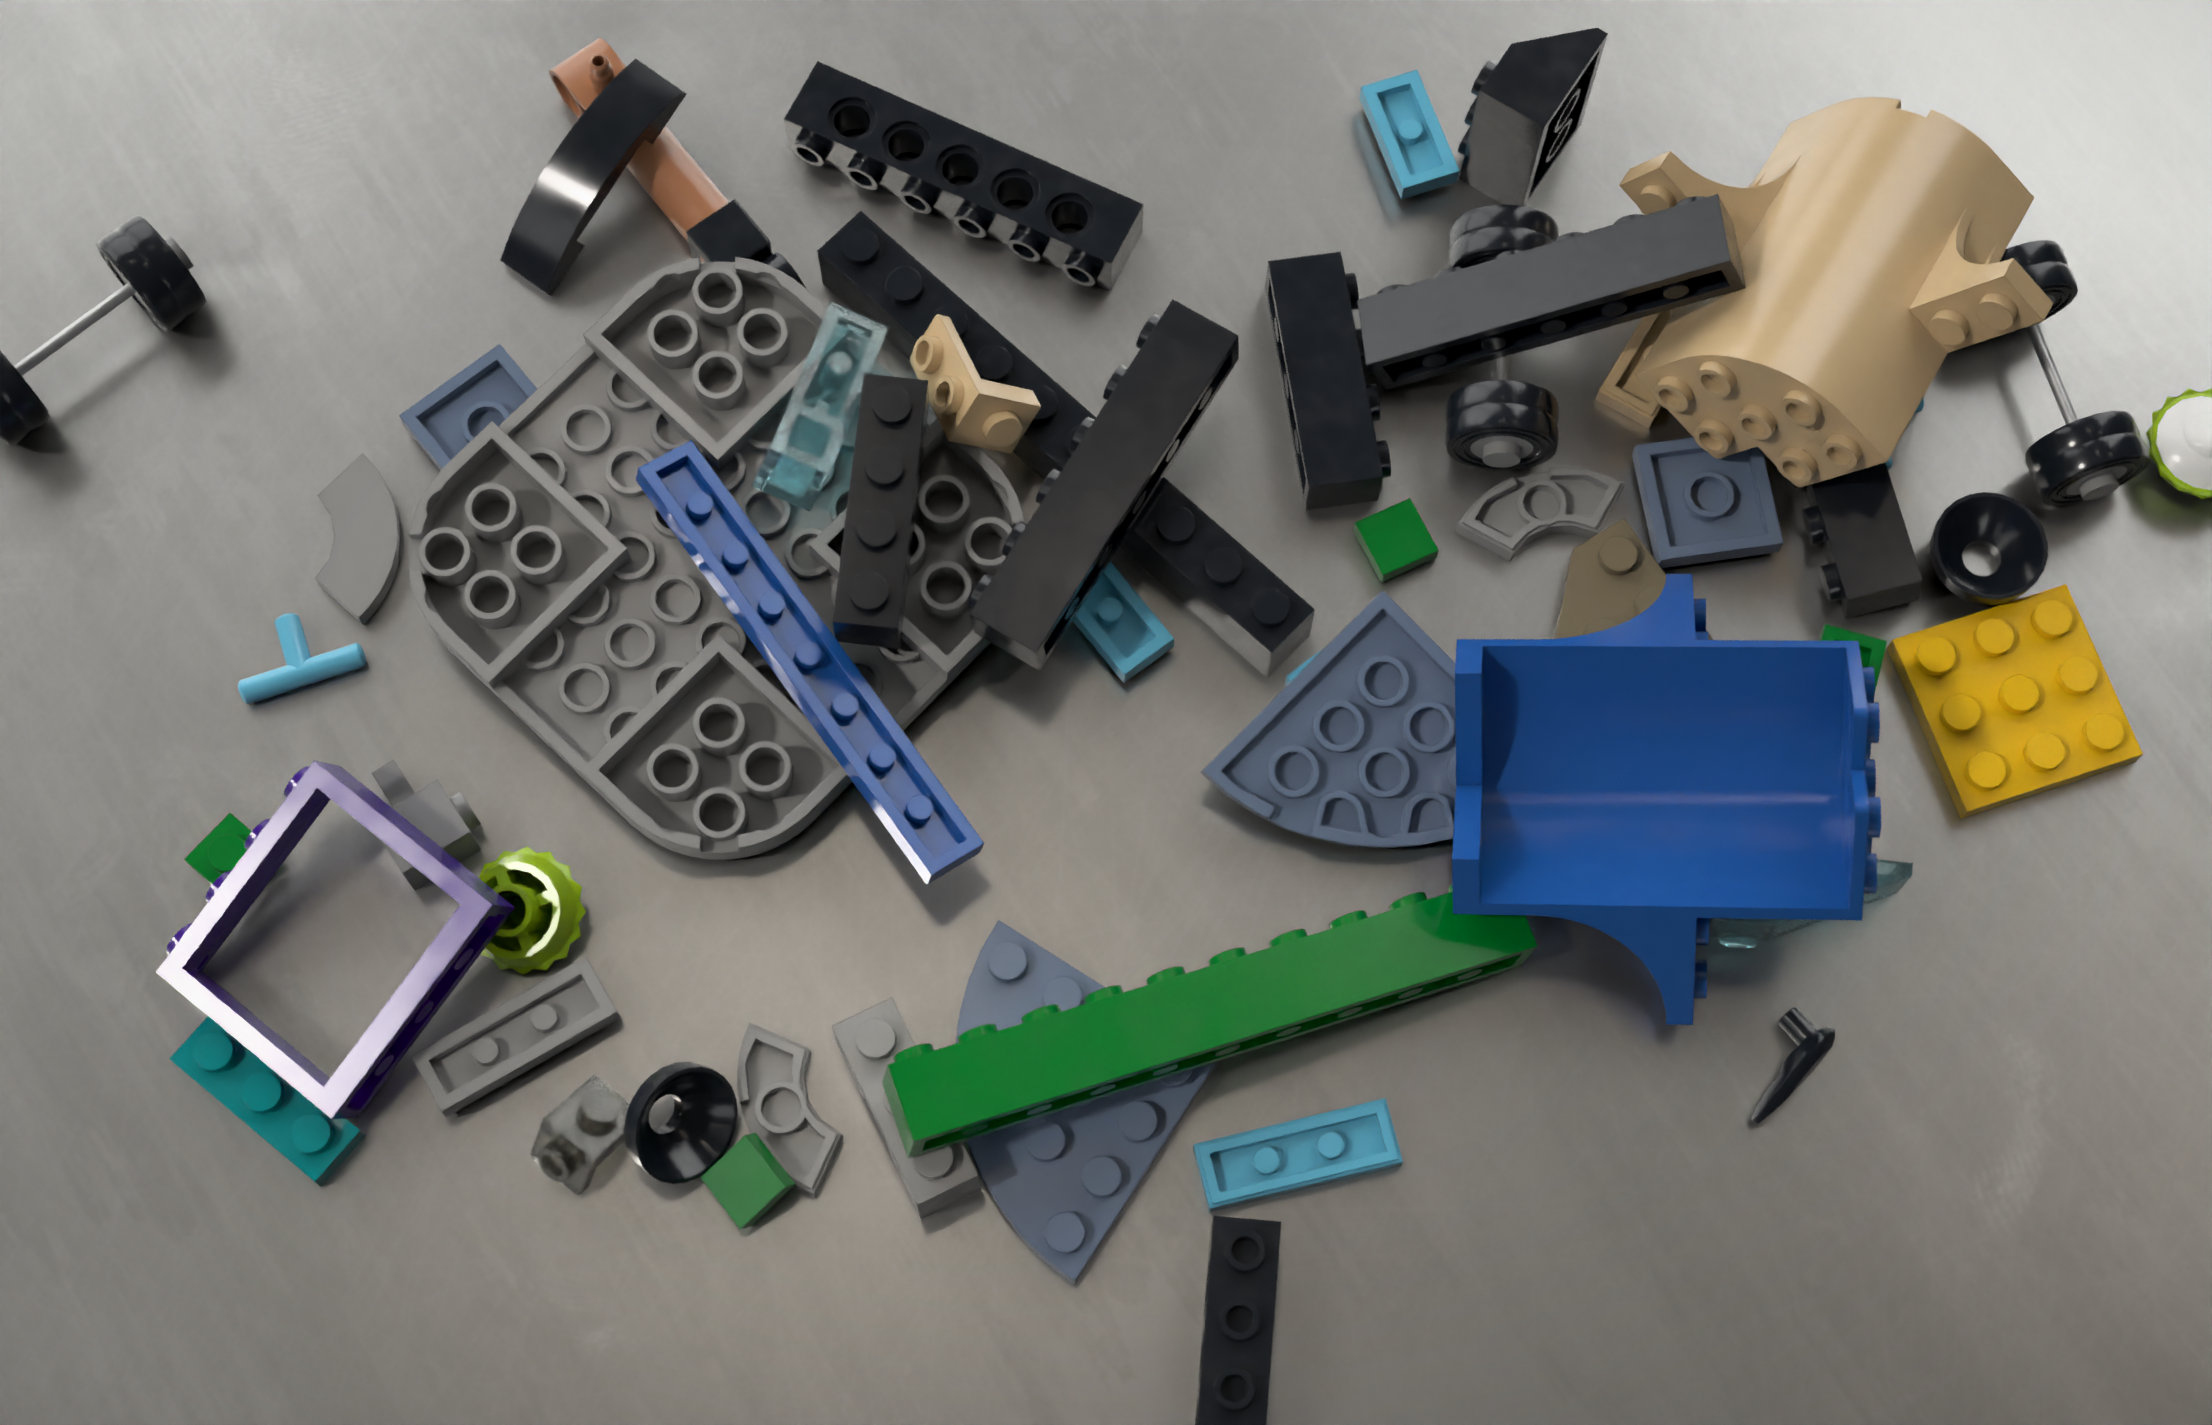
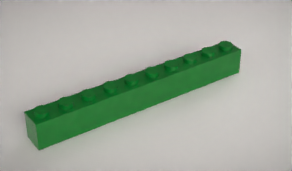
M1452 885L1448 887L1449 893L1427 899L1425 892H1417L1394 901L1389 905L1390 911L1368 917L1364 910L1345 914L1333 920L1329 924L1330 929L1308 936L1305 929H1296L1283 933L1269 942L1270 948L1247 954L1243 947L1224 951L1209 959L1208 967L1186 973L1183 966L1159 971L1146 980V986L1124 992L1121 985L1102 988L1084 998V1005L1061 1011L1057 1004L1043 1006L1025 1014L1021 1018L1022 1024L998 1031L996 1024L981 1025L959 1035V1043L934 1050L930 1043L909 1047L897 1053L893 1057L895 1062L887 1065L882 1084L907 1158H912L1519 967L1538 945L1525 915L1453 914Z

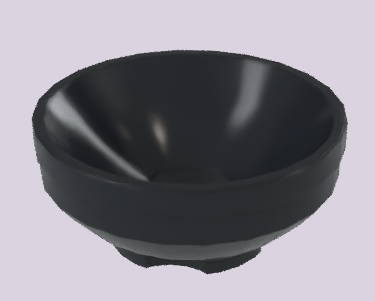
M1981 492L1964 496L1954 501L1944 510L1935 524L1932 533L1930 558L1940 581L1952 593L1976 604L1998 605L2008 603L2020 597L2035 585L2046 566L2048 542L2039 520L2025 505L1999 493ZM1972 546H1981L1988 549L1996 559V571L1988 576L1973 574L1964 565L1962 559L1963 551Z
M676 1062L662 1067L650 1075L638 1088L626 1113L624 1126L625 1145L632 1160L645 1173L660 1182L679 1184L701 1177L723 1157L736 1130L738 1109L737 1099L732 1086L717 1071L708 1066L692 1062ZM671 1094L674 1100V1111L671 1118L663 1126L652 1129L649 1122L652 1106L662 1096Z

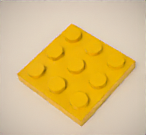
M2066 584L1892 639L1887 647L1960 819L2134 763L2143 755Z

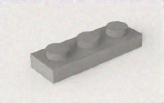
M584 957L411 1055V1058L440 1111L447 1117L621 1017L587 957Z

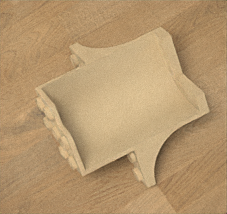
M1864 97L1835 103L1791 122L1757 177L1745 188L1727 186L1705 178L1683 163L1671 150L1630 168L1619 186L1636 203L1644 215L1674 207L1685 198L1719 195L1734 223L1746 286L1745 289L1676 308L1635 376L1654 395L1655 400L1662 407L1666 408L1694 437L1696 443L1711 456L1719 459L1758 446L1777 466L1778 471L1797 487H1805L1887 462L1949 352L2043 322L2053 305L2051 299L2014 258L2000 262L2008 244L2034 200V196L1999 156L1976 134L1962 124L1933 109L1930 110L1927 117L1900 109L1901 100Z

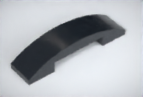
M636 58L627 65L594 99L554 152L516 219L500 261L546 294L552 296L585 246L578 241V238L643 141L647 140L651 144L655 142L686 96V93Z

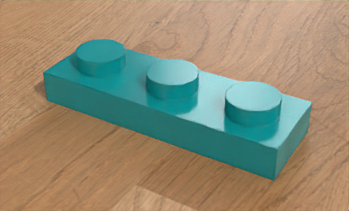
M209 1016L169 1058L320 1187L366 1136L346 1118L331 1119Z

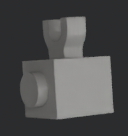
M394 760L371 773L392 805V808L458 862L461 863L481 850L470 832L481 825L461 792L449 798L439 781L436 780L415 793ZM384 843L414 891L431 881Z

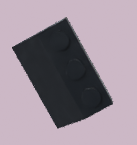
M1592 28L1512 43L1498 64L1489 60L1480 71L1471 90V93L1477 97L1466 115L1464 123L1470 127L1458 148V152L1464 155L1459 179L1503 205L1526 206L1582 123L1608 33L1599 28Z

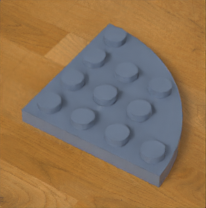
M1381 591L1200 773L1226 796L1253 814L1283 829L1315 840L1352 847L1397 848L1413 847L1452 839L1454 834L1456 797L1455 662L1384 591Z
M998 920L984 943L968 979L959 1013L956 1043H959V1035L981 1025L996 1024L999 1031L1022 1024L1021 1018L1025 1014L1043 1006L1057 1004L1060 1010L1064 1011L1084 1005V998L1105 987ZM1218 1061L967 1140L969 1151L983 1184L989 1190L1001 1212L1012 1224L1013 1229L1046 1264L1074 1285L1212 1074Z

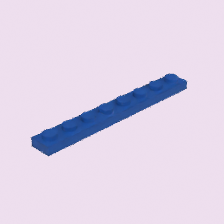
M690 440L639 467L636 475V481L924 882L927 885L979 854L984 845L983 840L693 441Z

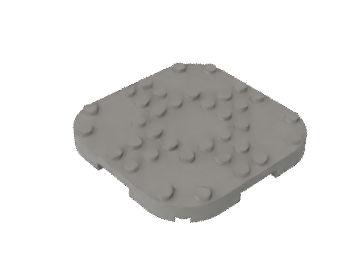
M698 257L669 265L654 272L635 285L583 334L586 344L502 424L497 426L493 421L490 422L443 467L423 493L411 521L408 534L411 538L410 570H408L415 599L440 641L632 826L655 843L674 852L702 859L727 860L757 855L789 841L807 828L852 783V780L636 481L637 470L644 464L692 440L835 637L833 614L864 373L883 376L893 375L852 339V331L805 287L784 272L767 264L746 258L735 257V262L717 261L700 263ZM930 409L928 410L900 649L839 642L903 731L991 643L974 633L969 615L972 609L968 608V602L981 578L986 574L994 577L1005 560L1006 556L1002 554V550L1013 528L1020 521L1025 523L1017 494L1000 467L980 447L948 441L937 416Z

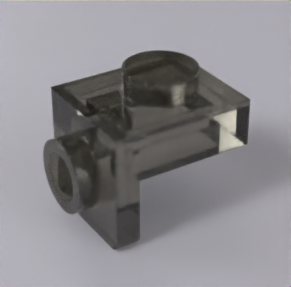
M594 1074L543 1118L530 1153L532 1159L539 1164L542 1171L550 1179L561 1182L573 1193L580 1195L589 1187L596 1167L625 1142V1118L630 1103Z

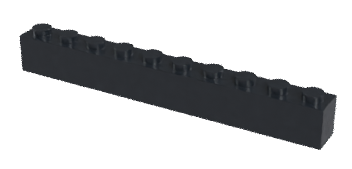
M862 211L856 214L817 250L822 283L909 361L916 341L924 335L937 314L948 316L981 379L1033 390L1041 408L1012 452L1044 480L1053 469L1063 470L1074 453L1070 450V444L1078 427L1087 417L1096 419L1090 411ZM1163 477L1119 547L1268 678L1310 636L1315 609Z

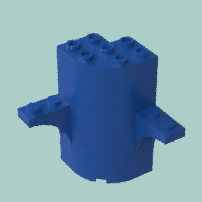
M1666 574V583L1663 591L1649 608L1631 620L1603 631L1557 639H1457L1455 661L1456 797L1452 852L1453 914L1550 916L1579 922L1606 933L1629 948L1651 972L1663 997L1666 1024L1693 1025L1694 998H1707V959H1695L1696 945H1709V918L1862 920L1864 893L1876 894L1877 856L1876 853H1871L1872 838H1880L1881 800L1880 797H1875L1876 765L1875 760L1870 759L1871 743L1879 742L1880 709L1879 703L1874 702V667H1862L1859 641L1708 640V632H1706V598H1694L1692 574Z

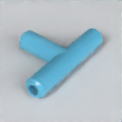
M286 613L280 615L274 622L286 666L242 679L238 683V690L243 702L251 704L365 667L367 659L362 646L358 643L311 657L300 617L294 613Z

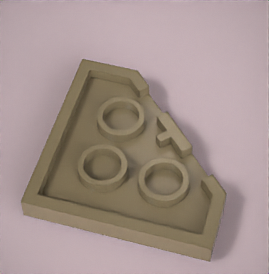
M1625 518L1572 550L1554 639L1587 635L1620 625L1649 608L1663 591L1666 583V574ZM1708 633V640H1713L1711 635Z

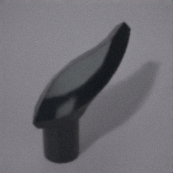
M1793 1007L1786 1012L1777 1023L1796 1043L1797 1047L1783 1061L1777 1078L1759 1101L1751 1117V1121L1754 1124L1758 1125L1774 1112L1814 1071L1833 1046L1835 1029L1824 1027L1818 1030L1797 1007Z

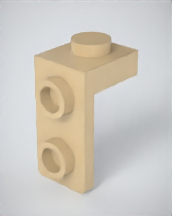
M937 314L924 335L916 341L910 357V363L918 379L928 380L929 402L948 441L1011 454L1041 408L1033 390L981 379L948 316Z

